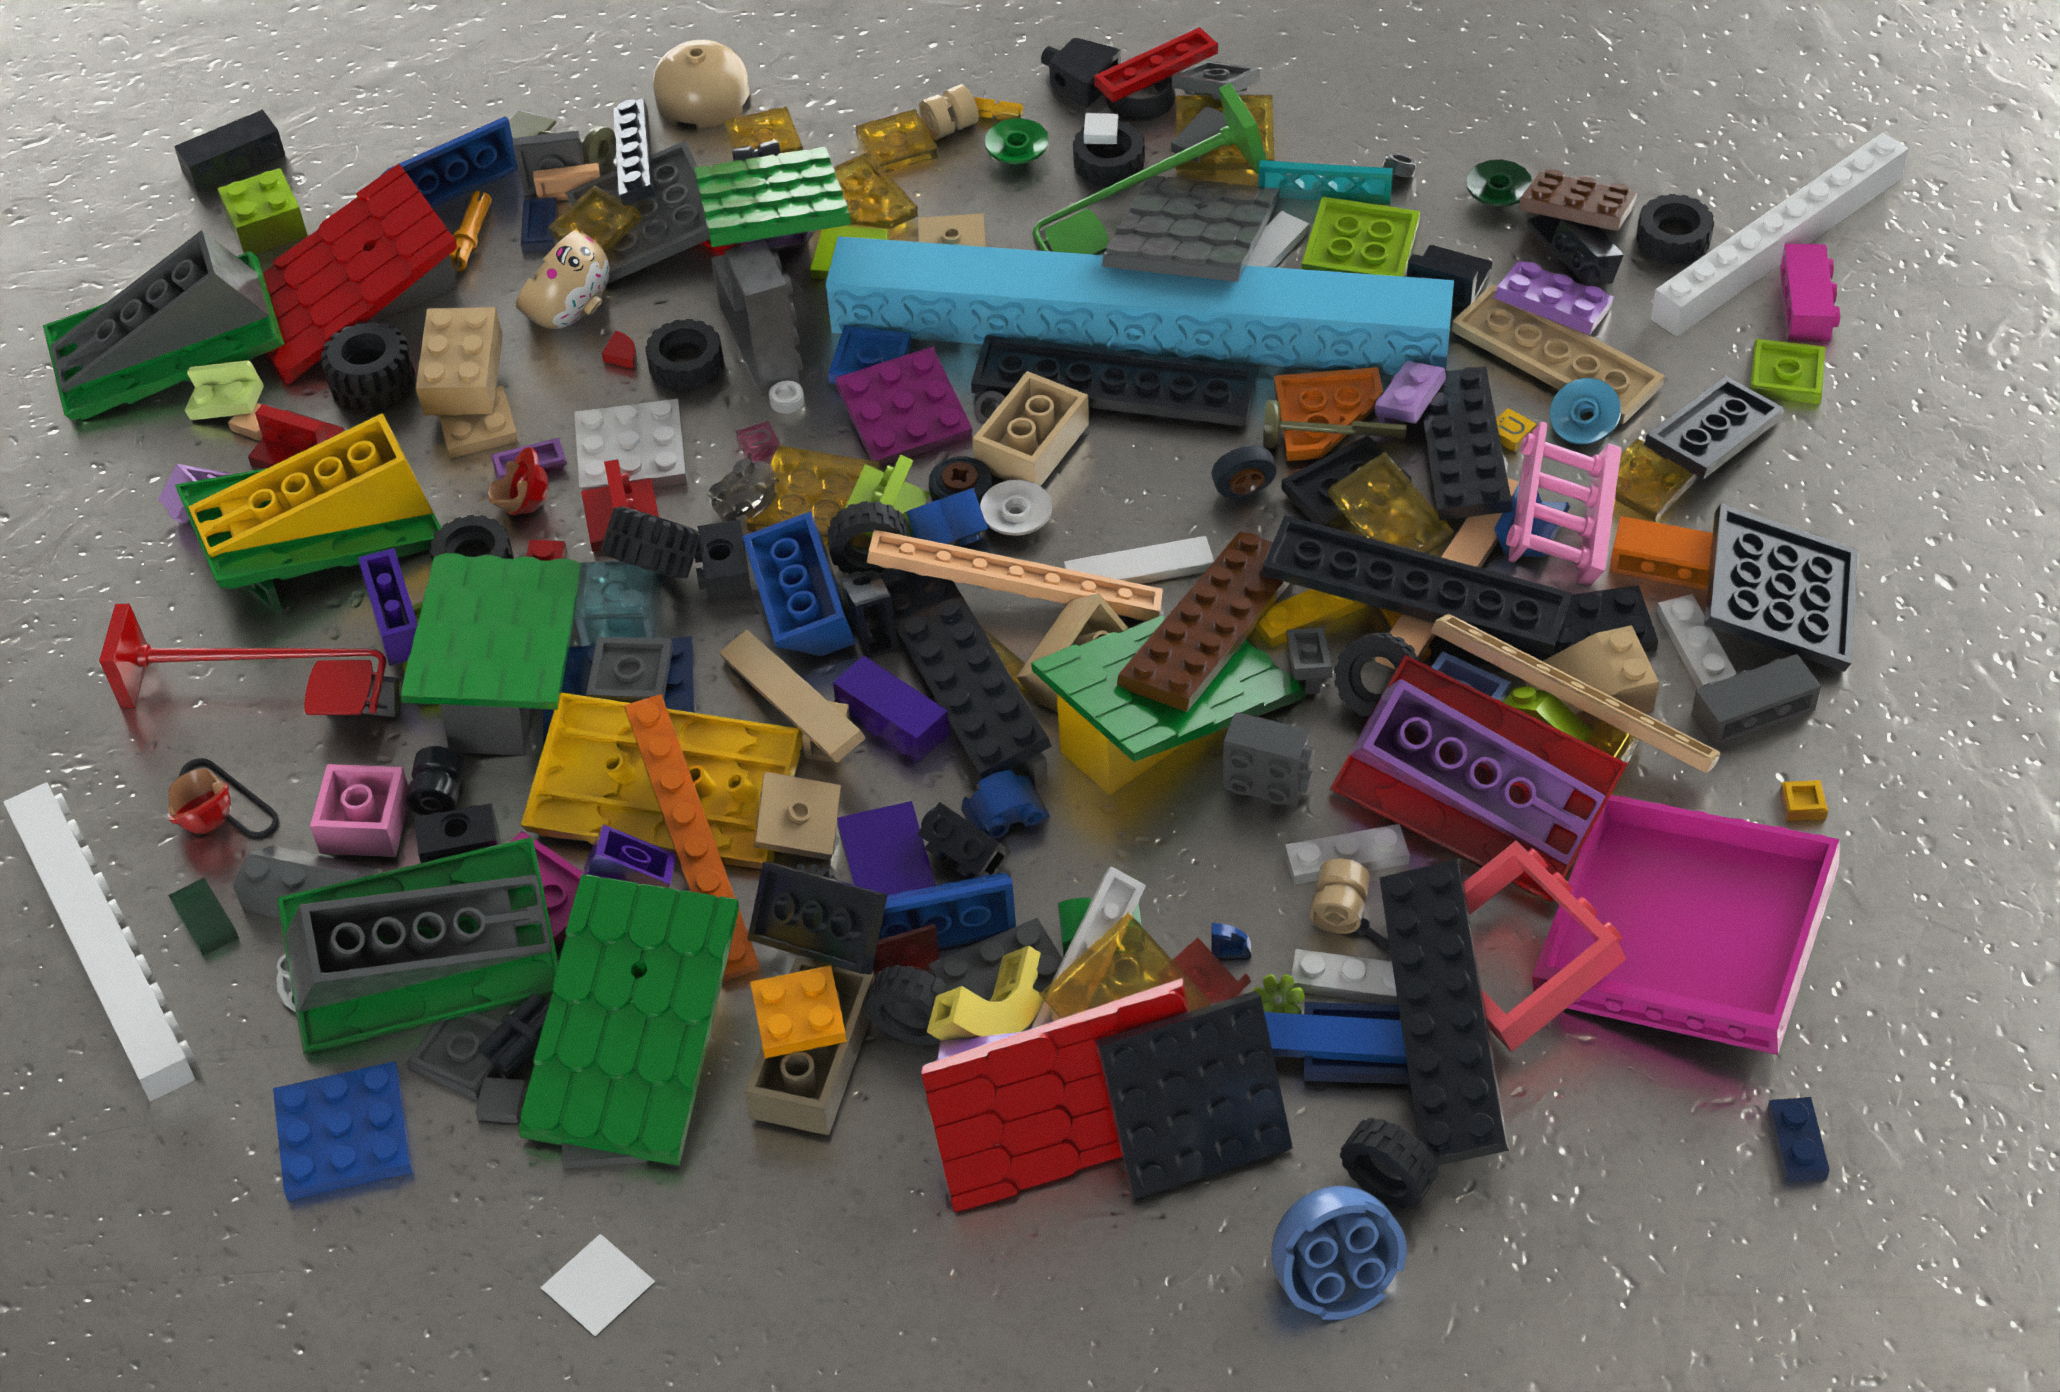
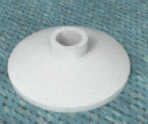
M1008 480L991 487L982 497L980 508L986 525L989 528L1004 535L1019 536L1032 533L1046 524L1052 513V501L1047 491L1036 483L1027 480Z

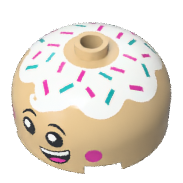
M572 231L543 258L545 262L536 272L534 280L528 278L516 301V308L535 324L548 329H563L575 324L586 314L592 315L603 301L600 297L609 279V261L604 250L584 232Z

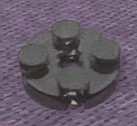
M750 458L741 459L734 465L733 471L727 474L720 482L712 485L708 490L711 506L724 522L737 520L735 517H740L744 514L750 519L765 510L775 499L778 491L774 486L776 482L779 483V477L772 467L765 462H752Z

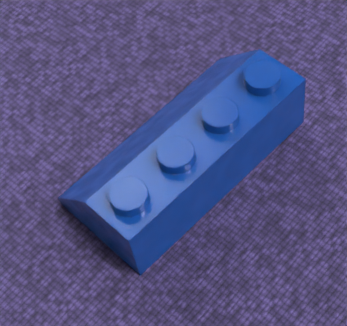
M506 116L399 163L432 208L518 170L511 127ZM394 166L388 168L384 173H386L388 170H390V169L393 168Z
M811 511L742 536L776 647L823 656L856 644L822 536Z
M1005 872L983 875L974 879L943 883L938 886L907 890L898 894L888 895L874 962L982 941L1016 927L1011 877Z

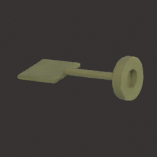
M518 111L509 120L513 138L553 134L549 131L557 124L554 119L523 111ZM596 126L587 133L584 140H581L585 164L598 163L600 172L607 170L616 156L614 131L609 127Z
M1267 399L1263 433V447L1266 449H1273L1278 445L1280 429L1406 438V425L1352 421V426L1281 421V404L1277 400Z

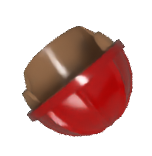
M527 447L519 453L514 462L506 463V475L500 480L492 482L488 488L489 501L513 516L537 510L547 498L549 491L547 474L538 465L537 452L535 449Z
M206 768L195 769L183 774L168 789L169 805L167 808L169 813L167 817L169 821L193 833L205 834L214 831L223 824L230 812L231 800L228 784L222 782Z

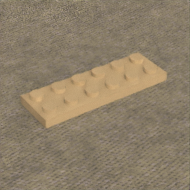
M1494 284L1488 287L1452 321L1451 332L1558 390L1566 384L1581 378H1595L1606 382L1615 390L1621 404L1619 423L1623 425L1664 384L1665 375L1594 337L1494 299L1497 286Z

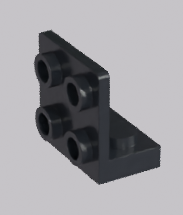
M1429 245L1423 256L1412 254L1408 261L1407 277L1454 280L1452 305L1466 309L1481 291L1492 269V261Z

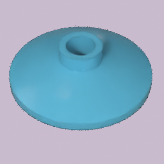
M1581 378L1566 384L1557 392L1550 406V421L1554 431L1560 438L1575 445H1590L1605 439L1615 429L1621 415V404L1615 390L1606 382L1595 378ZM1591 412L1594 414L1591 419L1582 420V416L1585 413Z

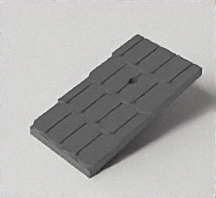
M1154 176L1147 179L1140 188L1139 195L1130 205V211L1116 228V234L1107 244L1106 252L1103 254L1102 267L1239 282L1278 202L1280 189L1269 187L1263 189L1260 186L1229 185V183L1202 180L1197 182V180L1165 178L1164 176Z

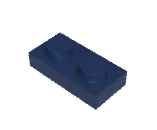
M1812 1098L1769 1100L1767 1111L1784 1181L1827 1179L1830 1169Z

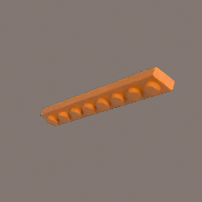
M662 694L624 705L628 721L689 891L736 899ZM740 909L722 982L760 970L751 941L747 940L748 931Z

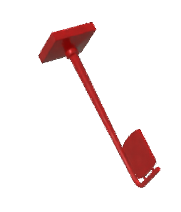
M130 603L115 604L99 659L120 708H135L145 669L150 667L152 663L374 656L378 658L377 672H373L371 660H318L312 668L306 688L304 708L307 715H360L367 702H370L369 712L375 714L386 668V657L377 649L151 648L144 638ZM372 676H376L372 698H368L371 689Z

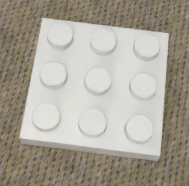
M678 399L574 412L580 492L609 486L604 462L616 459L619 460L621 473L628 472L630 482L651 478L653 488L687 483Z

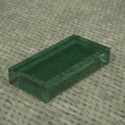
M204 877L168 895L202 956L239 938L236 929Z

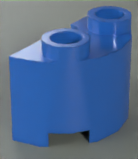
M1012 770L996 772L981 779L978 782L980 789L970 799L965 796L961 806L966 820L994 839L1005 835L1009 830V825L1022 822L1025 826H1031L1050 817L1029 775L1015 776Z

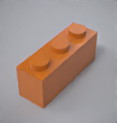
M1621 516L1613 546L1609 572L1707 591L1713 533Z

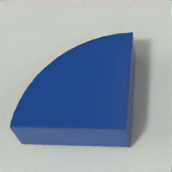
M1212 923L1211 957H1252L1251 941L1243 931L1227 924Z

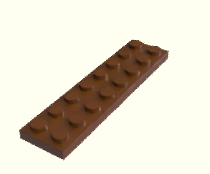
M1239 531L1118 674L1117 685L1128 689L1130 692L1188 712L1290 585L1287 582L1262 576L1263 564L1273 542L1262 539L1254 533Z

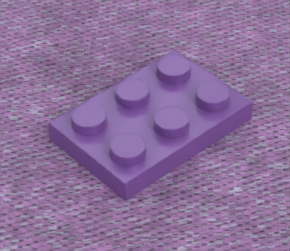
M1519 261L1500 282L1494 295V299L1588 335L1593 332L1610 310L1614 299L1613 296L1606 294L1598 287L1579 284L1567 275L1553 274L1541 269L1539 265L1533 262Z

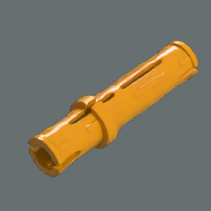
M476 191L471 195L470 203L459 230L453 233L457 244V249L450 254L453 271L458 261L460 263L457 272L464 271L470 254L477 248V236L492 203L491 197L483 192L480 201H478L480 191Z

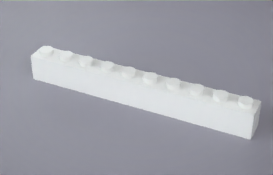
M1882 132L1655 289L1651 320L1674 336H1679L1780 265L1784 244H1810L1901 180L1909 148Z
M46 782L3 801L149 1102L196 1080L189 1066L196 1062V1059L186 1040L178 1043L175 1035L181 1033V1030L172 1011L164 1014L161 1006L167 1004L158 983L148 984L146 978L153 976L143 954L137 957L134 956L132 950L139 948L129 926L123 929L120 928L118 923L125 920L115 899L107 902L105 895L110 894L111 891L102 872L93 874L91 869L98 865L88 845L80 848L78 842L84 840L75 819L66 821L65 816L71 814L62 793L54 796Z

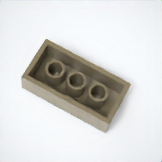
M796 956L790 973L830 965ZM831 965L847 1042L770 1058L764 1057L763 1046L761 1047L744 1091L751 1119L829 1135L870 1022L869 1015L865 1012L866 1004L864 1003L875 980L874 972L871 975L859 974Z

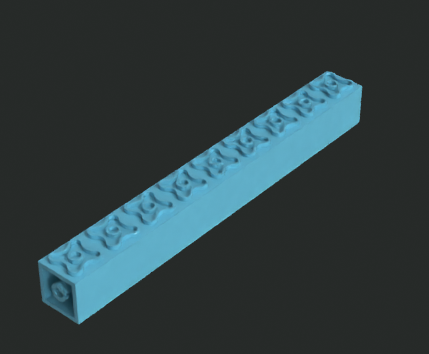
M838 236L826 280L832 333L842 334L844 325L911 333V339L983 344L985 335L1211 362L1331 371L1378 367L1379 374L1384 375L1398 374L1406 361L1443 367L1446 371L1454 280L1246 266L1239 282L1102 267L1103 255Z

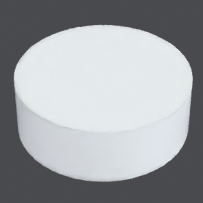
M790 380L774 384L769 390L771 408L782 414H789L799 410L804 404V394L801 385Z

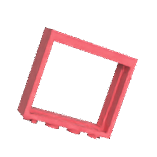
M1514 841L1464 882L1469 915L1525 871L1596 942L1507 1014L1482 990L1488 1028L1511 1052L1626 960L1619 943L1623 937L1618 930L1608 921L1603 925L1596 918L1598 916L1596 910L1584 897H1580L1577 900L1571 894L1572 888L1561 874L1556 872L1554 875H1551L1545 869L1547 864L1540 854L1533 848L1527 851L1517 841Z

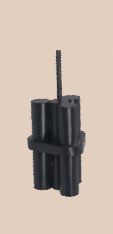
M534 993L512 1014L506 1013L501 1018L502 1024L477 1047L478 1051L490 1060L495 1066L497 1073L504 1079H507L531 1055L535 1057L549 1006L544 1004Z

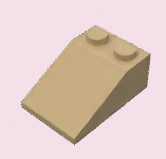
M1632 625L1595 633L1543 661L1643 713L1654 711L1659 681ZM1521 679L1523 686H1530L1535 688L1536 690H1542L1537 686ZM1558 698L1586 725L1605 722Z

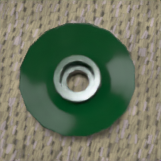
M1503 159L1488 160L1477 164L1469 171L1466 178L1467 190L1472 197L1483 204L1495 207L1511 206L1520 203L1521 196L1532 183V176L1526 168L1515 162Z

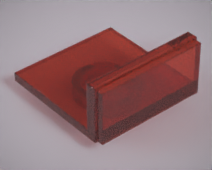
M935 924L878 940L873 965L875 976L879 971L882 972L883 968H890L894 965H901L902 967L911 966L921 971L930 972L929 963L939 960Z
M1198 937L1153 977L1159 986L1183 978L1189 1011L1236 997L1252 982L1247 974H1244L1237 981Z

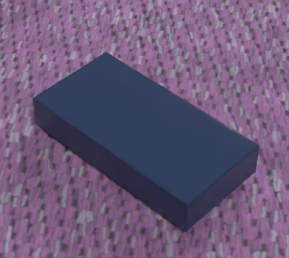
M556 197L523 200L522 253L551 251L556 245L558 213Z

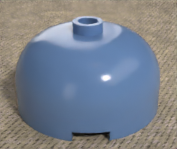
M1331 1186L1308 1193L1297 1200L1286 1211L1275 1230L1271 1256L1275 1275L1280 1285L1299 1310L1302 1308L1313 1314H1318L1323 1320H1341L1366 1312L1386 1297L1383 1291L1391 1283L1397 1271L1403 1272L1407 1256V1245L1402 1228L1381 1201L1373 1195L1354 1187ZM1343 1266L1354 1283L1361 1289L1348 1300L1335 1301L1343 1294L1345 1289V1280L1337 1270V1267Z

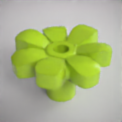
M1269 974L1263 978L1264 988H1254L1253 991H1256L1261 996L1264 1012L1301 1014V1008L1296 1003H1301L1305 1000L1304 991L1300 987L1292 989L1294 984L1292 976L1284 974L1280 981L1277 982L1276 977L1273 974Z

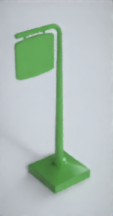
M1229 83L1219 88L1227 125L1220 128V133L1040 220L1032 231L1033 238L1040 250L1048 251L1045 243L1048 242L1052 252L1098 255L1106 251V246L1110 242L1109 237L1098 217L1090 209H1085L1045 228V240L1041 239L1039 230L1051 222L1223 145L1229 147L1235 144L1255 173L1259 174L1260 160L1266 161L1258 126L1232 84Z

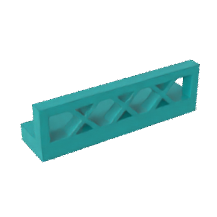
M1260 160L1258 186L1263 189L1265 187L1279 188V198L1321 201L1322 197L1369 204L1390 205L1393 168Z

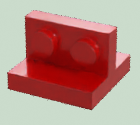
M262 404L255 412L263 438L249 454L248 459L252 467L259 469L269 468L344 432L345 429L295 412Z
M618 459L604 462L609 486L581 491L592 552L601 551L614 507L623 506L659 517L651 478L630 482L628 472L621 473Z

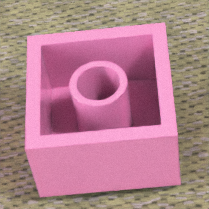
M327 764L310 824L320 854L396 857L408 811L406 797L409 786L403 767Z

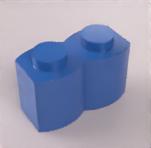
M973 488L913 508L902 514L903 519H906L910 537L947 545L959 541L961 547L980 541L982 540L980 533L988 529Z

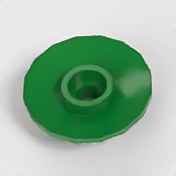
M1024 118L1006 119L998 122L988 130L985 136V147L991 157L1010 164L1027 163L1038 159L1046 152L1049 145L1046 129L1041 124Z

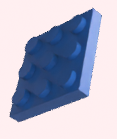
M396 1061L273 1088L283 1188L287 1201L413 1173L400 1075Z

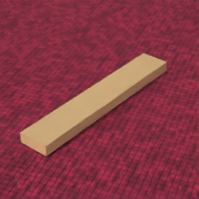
M748 629L719 652L729 666L836 763L866 739L856 725Z

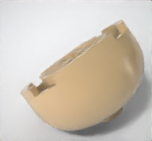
M693 40L675 46L661 58L653 76V89L657 109L666 120L675 125L679 121L696 124L697 129L722 125L743 112L742 106L747 98H750L748 74L743 61L731 48L716 41Z

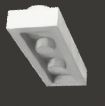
M1693 594L1658 602L1656 613L1698 689L1709 682L1716 683L1737 674L1712 628L1704 625L1705 616Z
M1400 824L1285 844V857L1294 885L1317 881L1320 866L1330 859L1343 858L1361 864L1368 871L1407 865L1410 859Z
M1300 949L1295 950L1291 974L1294 978L1292 989L1300 987L1307 994L1398 1005L1391 961Z

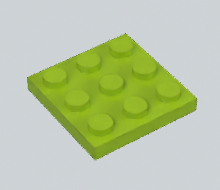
M1322 197L1301 269L1405 277L1420 222V211Z

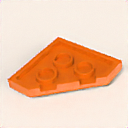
M1378 367L1274 376L1276 400L1281 404V421L1352 426V421L1362 422L1375 409L1379 396L1383 395ZM1281 429L1287 461L1323 458L1348 435Z

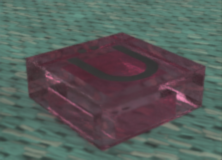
M769 421L736 431L737 441L748 463L781 452L780 443Z

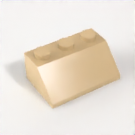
M1099 593L1070 600L1016 678L1040 705L1058 712L1057 693L1032 672L1031 662L1074 644L1081 646L1109 633L1123 632L1128 630V627Z

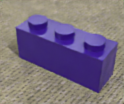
M392 548L358 557L388 664L391 666L406 662L411 654L418 623L395 549Z
M864 655L833 682L835 702L848 704L850 717L862 723L871 734L875 736L880 735L892 743L899 753L908 754L918 762L950 734L949 722L946 717L948 711Z

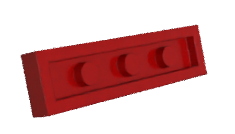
M1200 27L1094 75L1095 86L1110 101L1115 102L1218 54V43Z

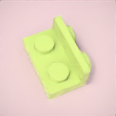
M248 360L190 367L187 374L195 388L185 408V412L190 420L252 414L264 385L252 363Z

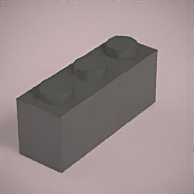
M1798 654L1784 659H1774L1767 665L1750 671H1741L1733 677L1716 683L1709 682L1696 689L1691 714L1711 743L1717 746L1815 711L1821 685Z

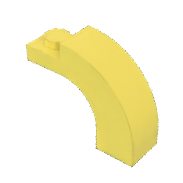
M1026 946L1002 956L995 989L990 1001L981 998L963 986L937 995L927 1033L941 1041L1023 1031L1038 1014L1044 999L1043 994L1033 989V984L1038 976L1037 967L1041 953L1031 946Z

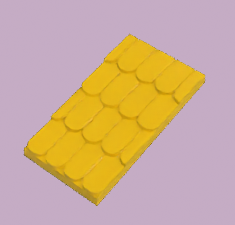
M561 693L558 710H554L520 824L521 827L527 832L537 833L540 836L588 841L590 844H594L604 824L676 854L625 712L624 705L630 703ZM667 709L723 864L762 869L763 861L773 862L775 851L754 847L762 777L764 772L795 777L800 757L799 752L803 745L802 731L792 727Z

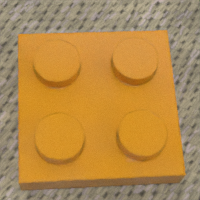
M831 965L750 981L765 1058L847 1042Z

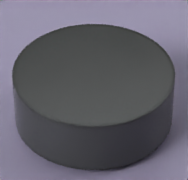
M1389 153L1385 157L1383 168H1393L1392 174L1398 176L1413 177L1418 164L1409 156L1400 153Z

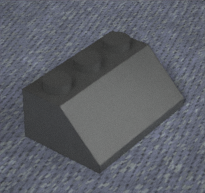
M273 845L248 853L233 882V887L244 912L279 919L276 902L278 897L382 873L381 867Z

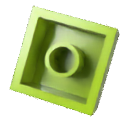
M281 168L266 171L260 175L217 188L226 218L243 254L249 251L257 254L308 237L300 207Z

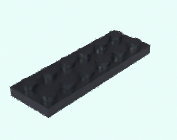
M1486 366L1467 367L1460 370L1445 371L1446 380L1422 414L1439 520L1512 512V500Z
M1637 585L1572 594L1552 655L1513 644L1509 645L1544 661L1595 633L1632 625L1644 652L1656 651L1658 638L1640 587ZM1437 635L1429 645L1432 665L1440 654L1445 652L1489 673L1505 671Z

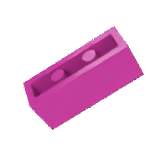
M1784 244L1780 275L1788 340L1830 341L1833 327H1839L1840 307L1834 306L1837 298V283L1831 282L1834 273V260L1828 258L1826 244Z

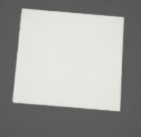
M599 1234L540 1288L596 1337L646 1291L655 1280L604 1236Z

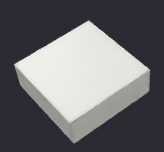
M1086 113L1084 144H1117L1118 114Z

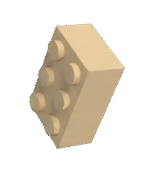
M496 307L427 309L416 383V391L424 415L493 414L503 337Z
M1027 371L973 437L974 458L984 463L991 475L1006 481L1027 480L1041 486L1088 427V395Z

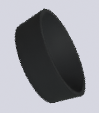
M1172 75L1161 80L1168 86L1156 96L1143 99L1126 96L1115 102L1110 101L1106 97L1107 105L1114 113L1131 120H1149L1162 116L1173 107L1176 100L1175 88H1172Z

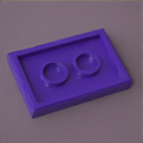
M912 801L837 817V826L854 885L887 893L888 895L936 886L923 838L918 835L920 827Z

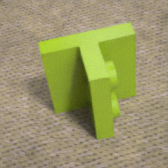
M900 454L895 467L887 465L885 472L865 464L845 508L853 503L855 505L863 501H877L885 505L889 504L903 514L908 510L925 505L930 492L905 482L913 460ZM873 532L862 533L871 538L873 536Z

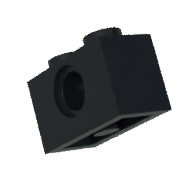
M741 520L697 526L701 539L696 551L695 562L703 563L702 568H696L699 590L707 589L709 603L752 597Z
M492 803L414 817L418 856L421 863L500 845L499 827Z

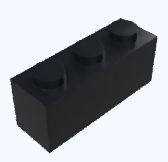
M263 109L174 146L181 169L197 192L285 155L279 131Z

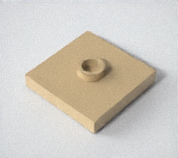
M984 213L918 218L919 242L986 247Z
M764 772L754 847L830 861L833 856L841 785Z

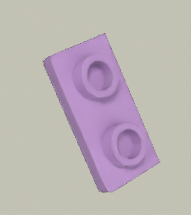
M1406 361L1398 374L1396 373L1393 376L1391 384L1384 394L1379 396L1376 401L1375 414L1378 416L1379 423L1394 424L1396 420L1416 423L1446 380L1445 368Z

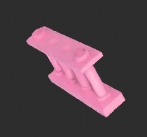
M1541 421L1532 433H1526L1520 448V452L1524 454L1514 524L1511 526L1506 539V545L1510 546L1508 561L1515 563L1527 548L1573 562L1575 567L1578 568L1576 583L1590 587L1605 571L1622 447L1608 443L1599 455L1595 454L1593 457L1545 442L1548 423ZM1546 457L1586 470L1588 475L1591 476L1589 487L1540 472L1542 458ZM1538 487L1583 501V505L1587 506L1586 516L1582 518L1536 503ZM1533 517L1579 532V536L1583 537L1581 547L1578 549L1531 534Z

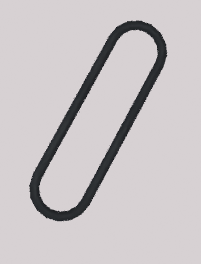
M205 758L193 759L181 768L179 777L196 764L210 766L272 816V824L267 829L253 832L228 814L226 819L244 834L259 838L270 834L277 827L278 814L274 809L213 761Z

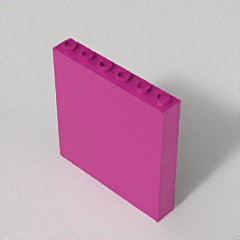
M1610 795L1579 852L1568 884L1572 888L1571 894L1577 900L1580 897H1584L1593 906L1598 914L1596 918L1603 925L1608 921L1618 930L1623 937L1619 943L1626 960L1567 1008L1778 1055L1839 867V839L1830 838L1822 834L1789 830L1781 826L1774 827L1748 822L1739 818L1733 819L1712 815L1703 811L1671 807L1663 803L1656 804L1631 799L1626 796ZM1560 905L1532 974L1533 992L1596 942Z

